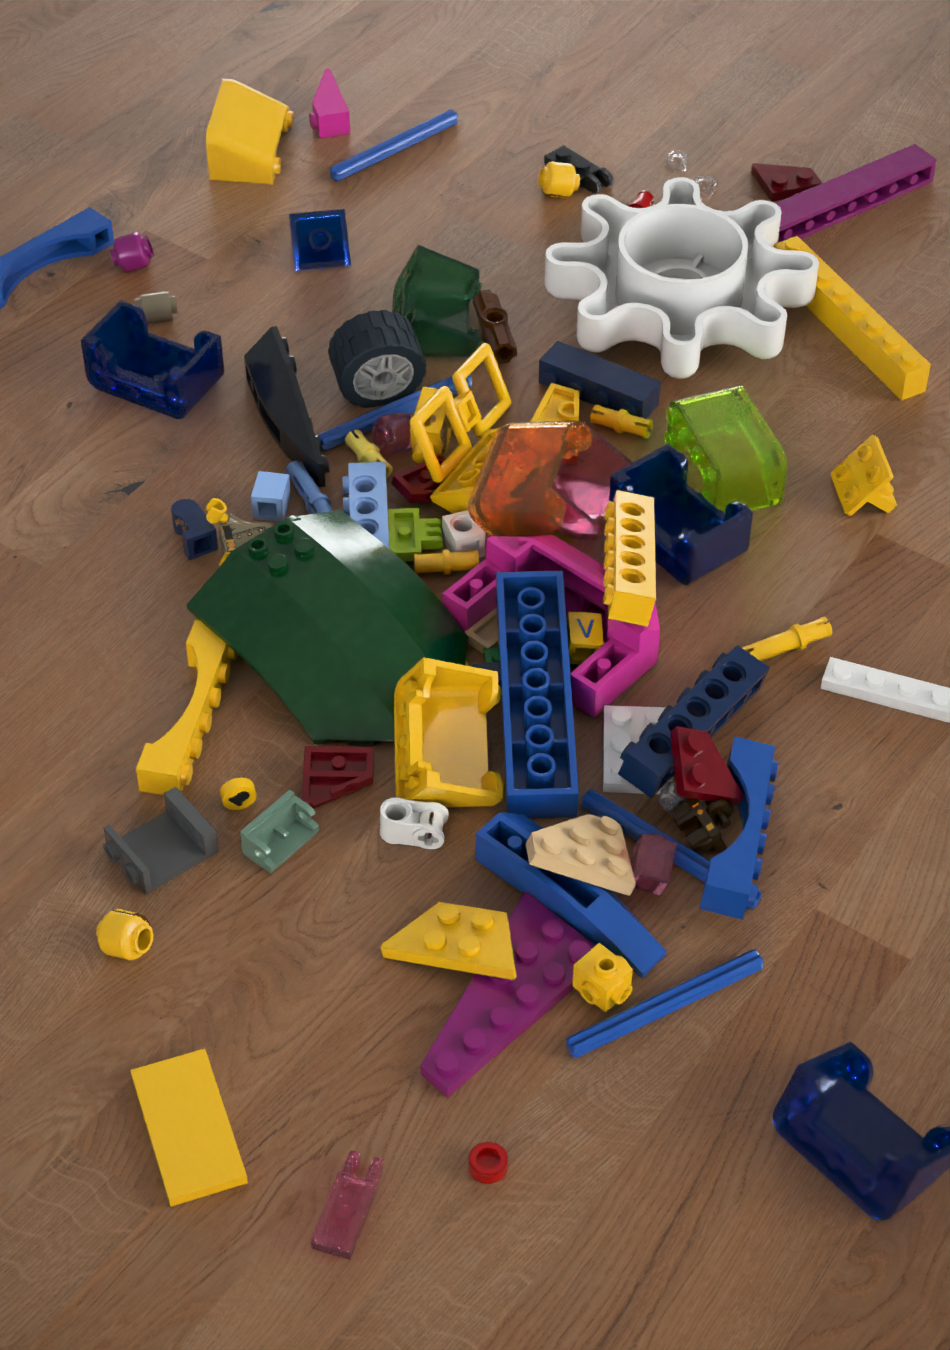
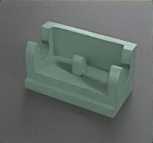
M289 789L240 831L242 854L270 874L273 873L320 831L319 825L311 819L316 812Z

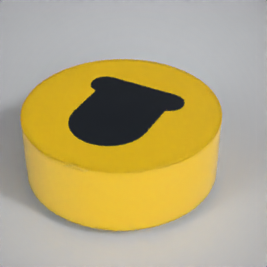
M233 778L227 781L220 789L222 803L229 810L245 809L252 805L257 798L254 784L247 778Z

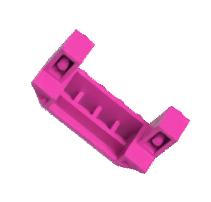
M554 535L490 536L486 539V559L442 593V604L463 631H466L496 608L497 572L563 571L566 618L568 612L601 614L604 645L570 673L572 704L593 718L604 710V705H610L658 661L660 626L656 601L648 627L608 619V605L603 604L606 588L603 586L606 571L603 569L604 565Z

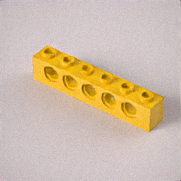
M616 490L614 501L607 502L604 520H606L604 552L606 555L603 569L606 571L603 586L606 588L603 604L608 605V619L648 627L656 601L654 498Z

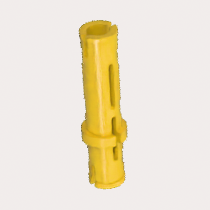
M823 616L803 625H791L787 631L741 648L758 660L763 661L793 649H805L809 643L830 637L832 635V627L830 622L824 624L828 619Z

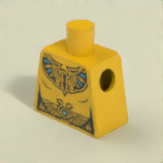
M422 387L415 413L438 389ZM441 404L423 425L436 456L442 455L444 457L454 432L443 404ZM433 415H434L435 418H436V421H435V422H432V416H433ZM410 426L412 459L420 464L425 460Z

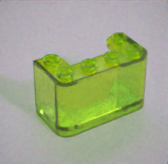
M741 385L670 402L669 408L666 409L668 427L667 431L664 432L665 444L675 454L682 453L686 446L693 465H697L702 473L703 490L699 493L701 505L704 509H708L714 520L782 503L787 472L785 452Z

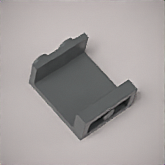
M176 787L164 793L166 812L128 834L120 837L110 824L103 828L106 840L103 848L107 857L113 863L118 862L123 867L127 880L132 885L138 884L146 895L218 853L216 830Z

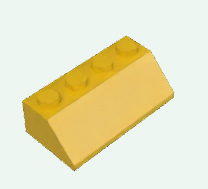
M536 421L487 430L430 496L432 502L452 514L472 509L478 521L485 524L499 519L503 509L515 499L517 492L529 482L531 475L543 465V461L551 452Z

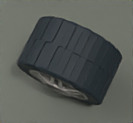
M373 310L358 314L344 322L330 339L328 355L340 391L344 398L354 405L368 408L391 403L414 393L426 375V360L414 328L405 316H401L397 312Z

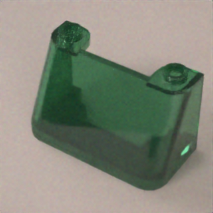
M417 245L396 281L393 290L392 312L405 316L409 323L412 324L424 357H469L480 347L482 337L479 336V330L473 327L469 329V303L473 297L479 294L482 283L479 282V269L421 245Z

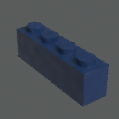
M557 341L539 360V383L548 387L551 383L579 390V399L592 405L597 404L616 411L624 409L630 415L645 419L659 405L661 381L560 341Z

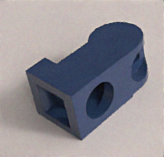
M191 499L176 501L171 507L173 528L177 534L182 535L184 553L187 558L192 560L218 550L216 528L207 521L206 515L198 503Z

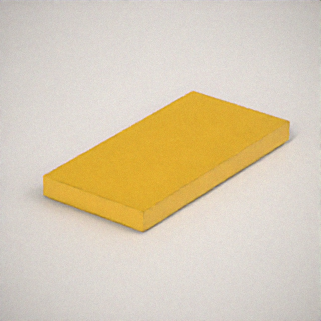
M205 1048L130 1070L170 1207L248 1183L245 1168Z

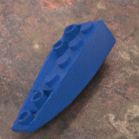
M499 812L476 832V861L521 893L528 892L595 945L600 943L613 954L622 956L629 963L630 967L633 968V972L644 978L666 956V950L612 890L529 865L526 842L532 832L543 828L525 815Z

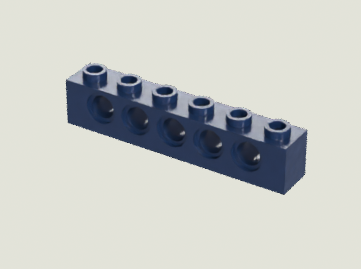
M738 645L728 654L723 652L715 661L710 672L704 670L696 680L692 689L687 687L681 693L674 707L668 705L661 713L655 725L650 723L646 726L637 743L631 741L620 755L623 763L618 775L652 799L675 775L670 732L679 726L708 731L712 738L760 690L770 667Z

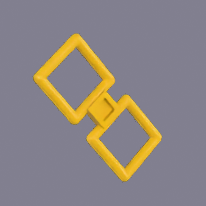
M487 343L482 344L453 374L452 380L458 393L455 399H453L450 389L442 386L410 419L411 429L431 478L435 483H441L472 449L467 432L472 428L476 437H482L512 404L491 346ZM483 361L499 401L481 420V414L472 391L469 390L466 378ZM443 404L459 445L440 465L423 423Z

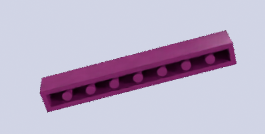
M913 144L775 203L782 211L778 242L796 236L803 239L933 182L937 159L918 145Z

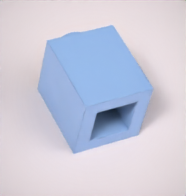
M258 471L251 494L253 519L280 522L285 519L291 499L289 474Z

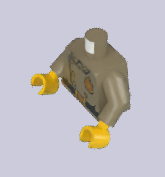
M217 498L211 499L206 506L208 511L206 514L207 521L211 524L221 522L219 533L223 557L219 563L220 566L234 549L272 527L268 522L253 523L241 520L230 512L225 514L227 507L223 501Z

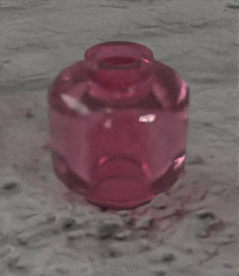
M404 412L379 417L372 429L373 443L385 454H395L412 449L409 423L411 417Z

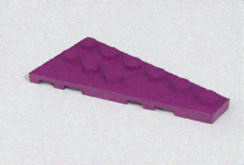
M526 891L508 919L517 975L516 979L510 980L475 974L420 1065V1074L446 1097H449L575 989L572 987L574 964L595 947L593 943Z

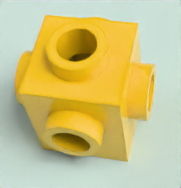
M598 943L574 964L572 987L580 992L586 1002L592 1005L595 1004L606 1013L616 1003L618 1005L622 1004L631 994L633 968L630 967L629 963L622 956L613 954L602 944Z

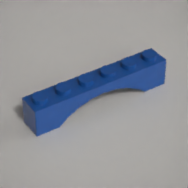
M89 207L1 256L0 309L5 307L8 297L14 288L36 270L65 259L93 256L113 245L114 237L111 220Z
M734 736L727 767L743 794V800L737 804L742 821V833L725 851L711 858L699 908L701 910L743 920L746 906H754L758 885L752 884V880L758 881L763 859L756 858L757 854H763L767 834L761 833V829H767L771 809L765 808V805H771L775 785L769 784V781H775L779 761L773 760L775 750L773 745Z

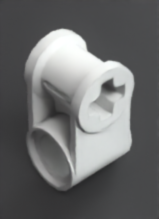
M399 797L387 799L380 807V836L390 844L418 846L425 849L440 848L445 840L442 831L443 825L449 817L448 809L436 802L413 801ZM431 812L434 813L433 818H430ZM428 833H432L431 839H428Z

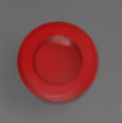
M482 1142L474 1146L468 1157V1169L471 1176L484 1184L500 1181L508 1170V1155L505 1149L494 1142Z

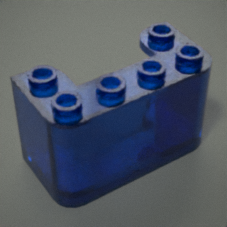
M122 300L80 340L86 377L94 388L175 419H183L224 375L221 335L205 330L200 331L194 337V348L149 333L144 311L140 307Z
M666 444L610 475L609 501H614L616 490L654 498L655 562L681 584L689 585L748 550L753 512L747 505L739 501L729 503L725 508V513L717 509L701 493L695 491L687 484V458L670 444Z

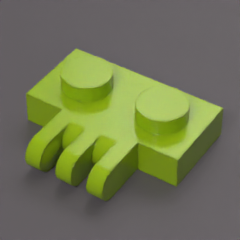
M419 508L388 509L389 549L404 562L414 561V554H422V550L440 549L443 547L442 521L440 519H420Z

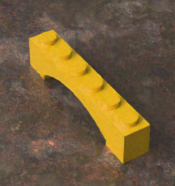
M200 620L194 621L186 641L188 666L195 667L197 671V682L193 696L178 722L155 743L145 744L136 767L138 786L141 792L164 795L165 792L174 787L182 792L184 784L189 785L193 772L192 763L194 758L199 759L201 755L203 734L209 733L211 728L212 710L219 707L222 684H227L229 680L231 660L237 659L238 654Z

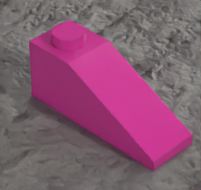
M325 69L312 101L313 113H309L310 126L312 129H316L320 139L350 134L349 109L331 70Z

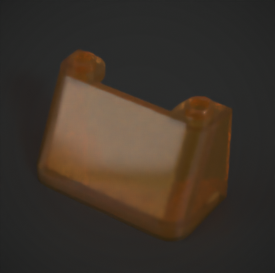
M576 420L514 422L499 428L494 436L468 502V512L471 519L490 536L545 535L561 528L566 512L565 502L552 489V485L564 453L571 449L579 453L587 450L592 443L595 433L585 424Z

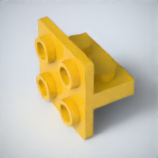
M871 435L843 462L837 465L830 474L843 510L849 516H852L866 502L887 513H890L897 506L893 496L894 489L889 483L893 479V473L878 437Z

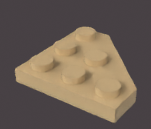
M586 814L534 831L526 842L529 865L628 896L631 895L636 886L621 824L610 817Z

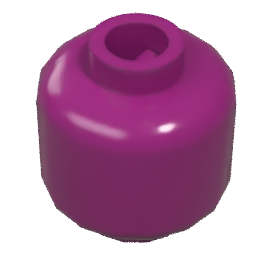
M133 232L116 238L113 245L114 249L110 250L114 265H120L125 272H132L147 267L150 264L151 258L154 257L147 235L143 236L140 232Z

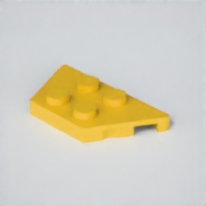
M438 902L382 943L380 947L383 958L510 980H515L517 977L507 912Z

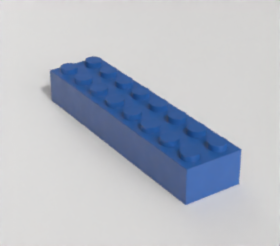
M563 571L497 572L496 607L507 813L523 814L527 818L577 817L579 789Z

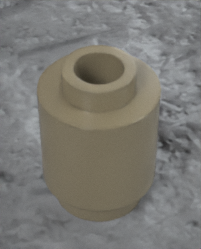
M168 291L141 294L140 298H134L138 321L145 320V323L173 320L172 314L178 313L175 296H169Z

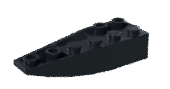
M277 326L270 327L244 355L247 383L260 417L281 450L291 461H301L318 487H326L325 474L329 473V464L326 455H321L320 440L318 435L314 433L313 423L308 415L295 375L297 373L295 358L293 355H288L289 346L287 338L281 337Z

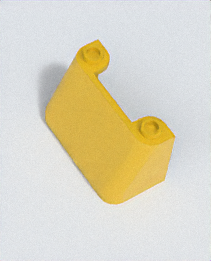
M223 79L206 131L209 180L273 184L275 174H280L281 158L276 157V149L281 132H288L289 127H293L294 113L289 111V106L236 80Z
M423 657L400 678L394 692L396 797L413 801L436 802L446 808L492 807L503 800L505 782L502 780L500 773L489 771L486 713L494 705H497L501 698V687L498 685L497 671Z

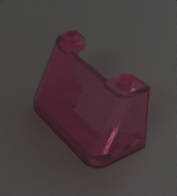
M583 422L509 514L521 523L583 542L588 538L594 541L605 528V525L601 522L604 519L607 502L614 501L616 490L631 493L639 483L634 478L641 468Z

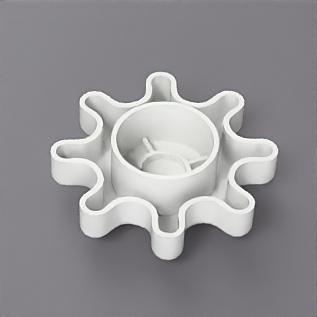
M679 177L664 183L662 200L651 207L632 208L622 204L613 197L602 194L592 195L584 199L581 211V237L584 243L563 242L553 244L547 248L545 253L544 282L548 293L554 297L581 300L577 310L576 336L578 344L582 349L592 353H599L625 341L644 342L660 350L661 365L666 374L673 378L683 379L695 374L700 362V351L713 345H733L763 360L776 357L783 348L787 312L783 307L798 308L812 301L815 295L819 261L813 254L808 252L774 248V244L778 243L782 213L777 204L766 200H756L734 211L715 210L701 202L700 188L695 181Z

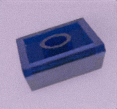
M345 209L289 214L290 241L295 271L351 266Z

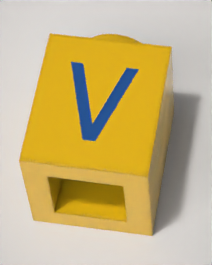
M568 612L566 621L570 664H582L604 645L601 614Z

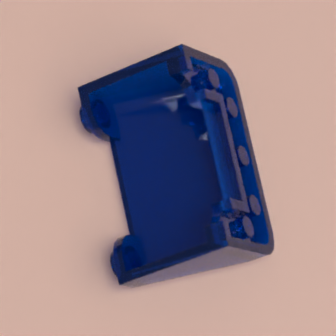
M850 1041L797 1066L772 1115L773 1124L784 1140L862 1210L875 1220L884 1221L897 1215L950 1168V1127L939 1125L930 1129L924 1138L867 1090L874 1074L873 1065L868 1056Z

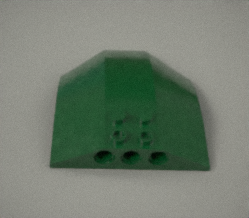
M342 510L301 516L292 515L234 549L187 603V609L231 647L276 693L313 739V744H326L329 740H348V745L375 746V741L395 742L394 692L400 678L423 657L466 665L468 636L447 608L403 560Z

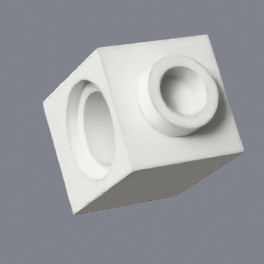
M472 509L442 516V538L449 552L478 550L479 558L485 556L486 533Z

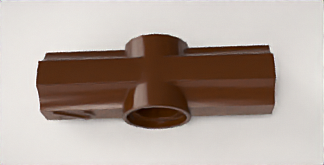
M490 289L481 290L477 296L473 297V306L482 329V340L491 346L494 357L499 364L509 363L513 357L517 356V347L508 325V313L501 307L497 294L492 293Z

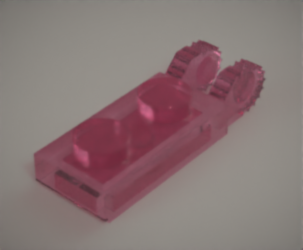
M352 1150L349 1152L342 1171L338 1172L314 1231L311 1240V1248L313 1250L348 1260L351 1259L377 1191L384 1159L374 1157L369 1165L367 1175L363 1179L355 1176L360 1166V1152Z

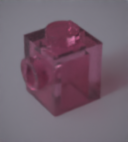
M641 834L633 849L631 867L636 883L635 889L656 895L662 894L670 880L677 843L667 841L665 837L658 834Z

